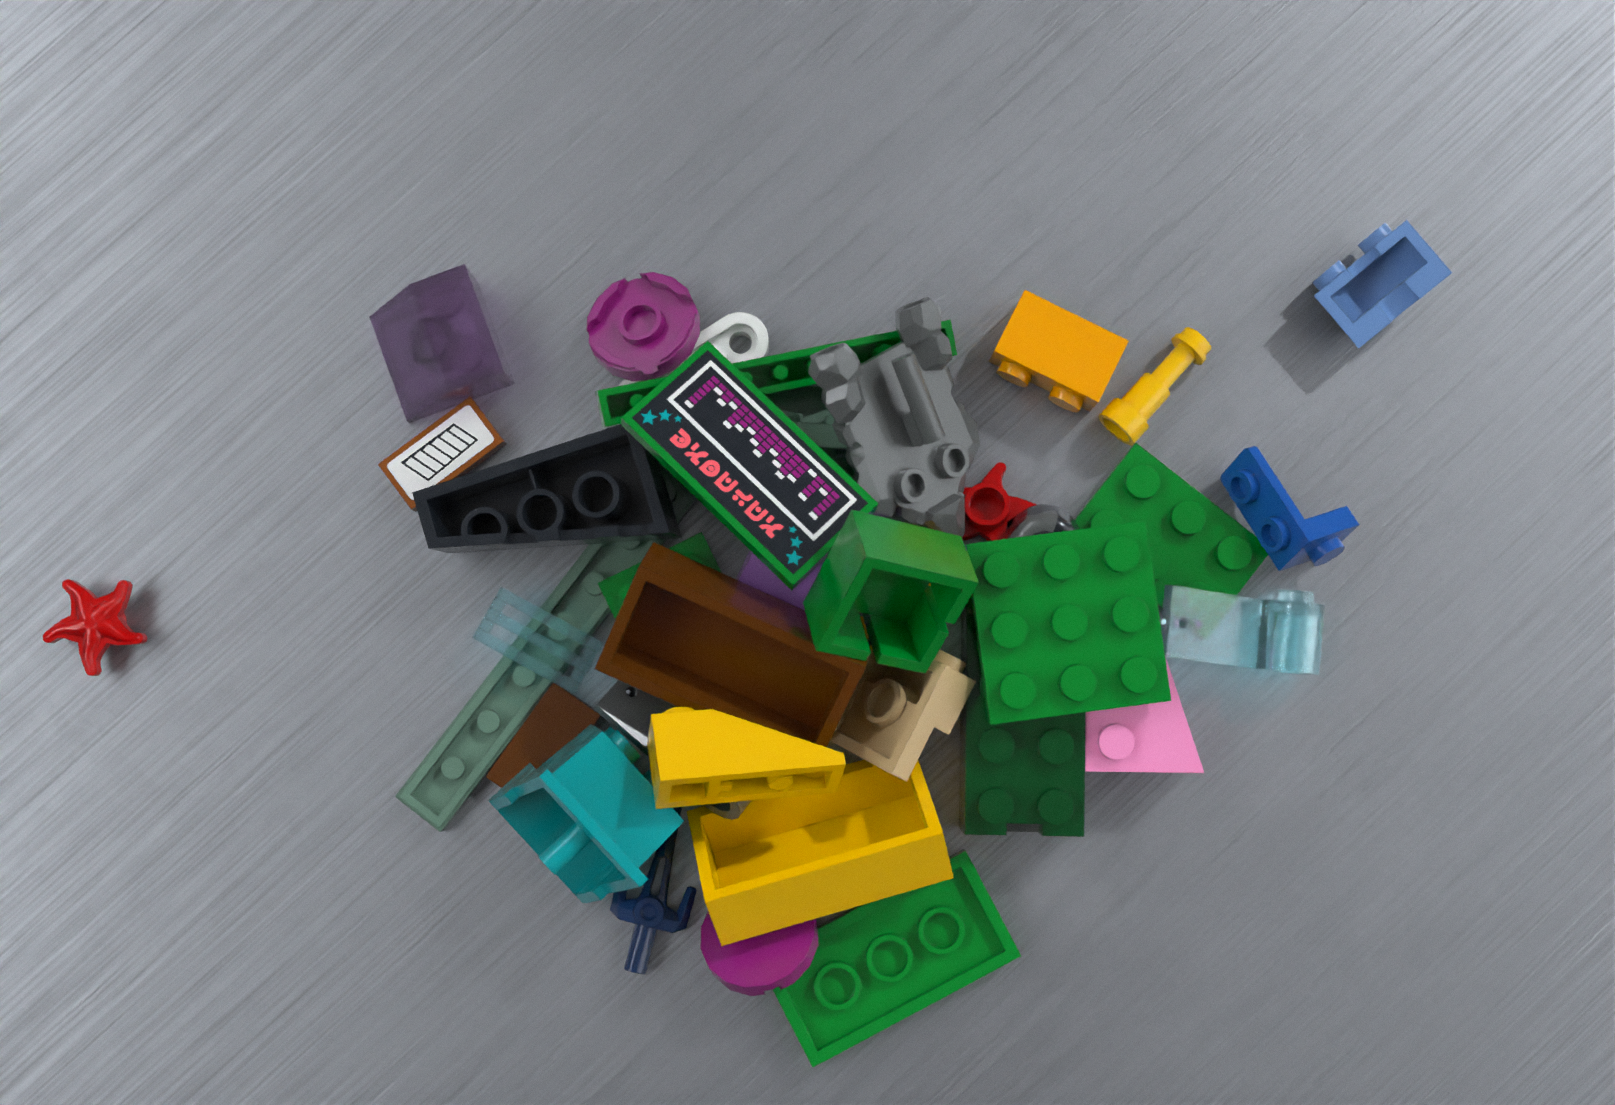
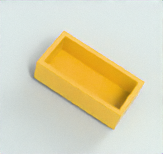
M860 760L845 766L838 790L835 793L752 800L740 817L733 820L723 818L705 806L687 811L704 901L721 946L954 878L944 833L919 760L907 782L866 760Z

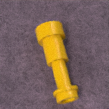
M1185 327L1181 333H1176L1171 339L1175 348L1152 374L1144 373L1121 399L1114 398L1098 415L1103 426L1113 436L1123 443L1133 446L1149 428L1147 421L1171 395L1169 391L1171 385L1191 363L1202 365L1205 362L1206 355L1211 351V345L1198 331Z

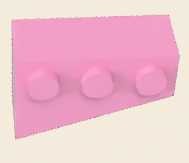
M1167 659L1166 666L1171 701L1085 713V771L1204 773Z

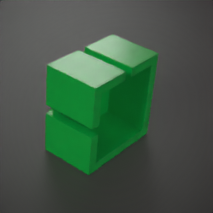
M851 510L803 602L815 650L866 661L871 651L859 615L860 612L864 613L862 615L877 664L926 674L949 634L945 622L956 623L979 581L961 536Z

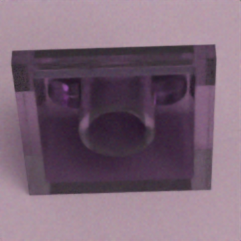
M465 264L409 284L369 316L408 423L457 406L469 396L476 399L515 384L478 280Z

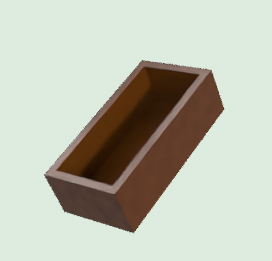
M653 542L637 569L594 669L675 706L689 707L694 710L714 709L827 747L866 669L867 660L863 661L816 651L805 610ZM867 639L870 648L871 643L870 640Z

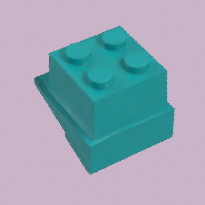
M590 724L537 769L529 763L488 800L537 853L539 859L554 875L556 874L583 904L601 901L609 893L641 887L648 878L641 872L639 867L684 822L673 808L656 809L651 770H648L643 775L633 765L641 755L618 730L615 731L611 726L603 732L601 729Z

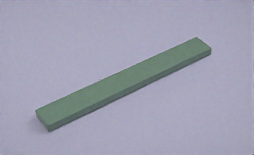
M659 462L677 524L679 525L698 499ZM667 539L589 544L395 797L439 832L444 831L486 777L552 683H558L611 614V610L597 583L641 562L653 542L663 546Z

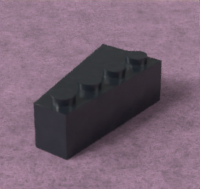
M622 424L412 492L428 549L445 553L682 538L659 461Z

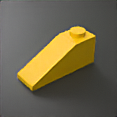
M674 707L663 713L651 714L647 748L656 809L835 793L838 790L846 766L844 753L714 709L694 710L689 707Z

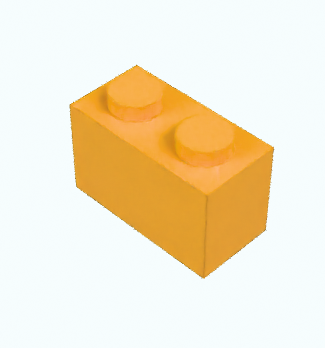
M1024 290L988 362L998 366L996 373L1000 377L1015 385L1027 387L1030 382L1049 391L1048 399L1063 409L1078 413L1083 408L1090 412L1099 403L1129 340Z

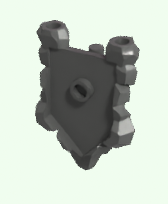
M929 297L908 303L895 311V327L901 342L861 364L856 353L846 343H839L811 355L808 373L822 388L821 401L835 419L832 424L839 442L847 446L845 457L848 465L855 471L853 479L879 503L872 515L892 517L894 512H897L911 524H919L926 528L963 537L965 532V495L963 492L966 472L970 469L978 451L980 440L977 422L965 410L964 404L954 400L951 395V389L955 385L947 366L952 360L950 340L941 331V306Z

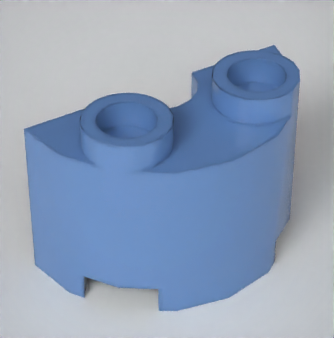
M1407 220L1393 231L1384 223L1357 245L1364 253L1357 261L1346 268L1339 260L1312 282L1319 290L1314 297L1358 348L1452 274L1450 269Z

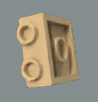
M870 649L871 653L868 656L866 669L830 741L907 782L933 729L936 728L948 735L950 734L976 681L962 674L967 663L942 650H939L925 674L877 664L873 649Z

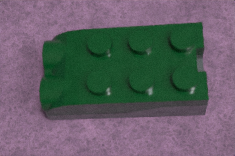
M970 597L961 615V660L967 663L962 674L976 681L960 713L959 828L965 835H1007V832H1038L1042 836L1084 837L1086 712L988 724L972 599Z

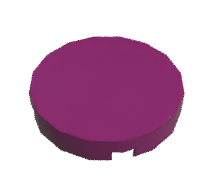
M648 272L639 273L641 278L633 279L627 282L626 278L612 283L595 300L587 316L586 330L589 334V345L599 364L613 376L630 381L656 379L675 370L691 355L700 336V314L688 289L671 276Z
M707 912L701 926L700 949L713 976L729 990L748 996L766 995L764 991L773 990L777 987L782 990L795 983L810 967L818 947L816 919L721 946L709 912Z

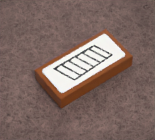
M469 396L381 461L378 466L410 509L416 512L417 508L412 492L466 475L507 443L475 400Z

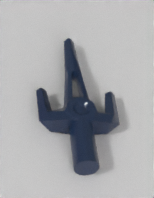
M674 807L673 809L681 816L682 807ZM678 828L656 850L647 874L648 880L644 883L638 898L626 900L627 890L613 893L610 911L619 920L635 924L624 964V969L629 972L646 974L657 930L674 933L687 928L697 892L696 888L692 886L687 887L677 912L667 906ZM664 858L665 865L659 893L655 894L651 892L660 860Z

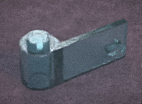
M1165 585L1161 620L1165 657L1279 673L1320 675L1325 605L1314 603V593L1308 591L1279 590L1278 600H1261L1175 585Z

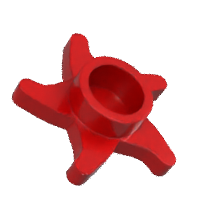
M997 463L981 483L973 487H964L965 532L962 537L963 541L978 535L987 541L1007 539V525L1012 523L1015 516L1027 507L1037 505L1007 494L1002 485V478L1006 474V465L1004 463Z
M64 580L62 588L70 595L71 615L57 622L43 634V641L46 643H56L61 639L78 642L81 661L89 676H99L101 674L100 661L109 646L145 644L148 639L145 633L134 632L127 625L124 612L133 588V584L127 580H120L113 592L99 598L77 581Z

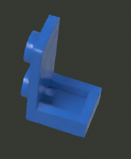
M1256 446L1245 448L1220 477L1229 496L1242 513L1278 571L1309 561L1314 566H1320L1329 562L1344 551L1345 546L1342 541L1360 525L1347 506L1304 519Z

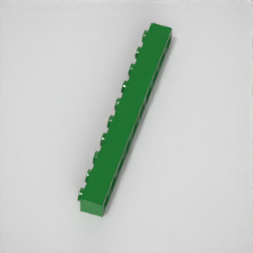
M951 320L941 321V331L949 338L952 356L957 355ZM896 330L732 364L763 394H769L817 384L809 375L808 370L811 363L810 356L820 350L839 343H846L856 353L861 364L896 345L901 340ZM666 377L595 391L602 427L622 424L621 417Z

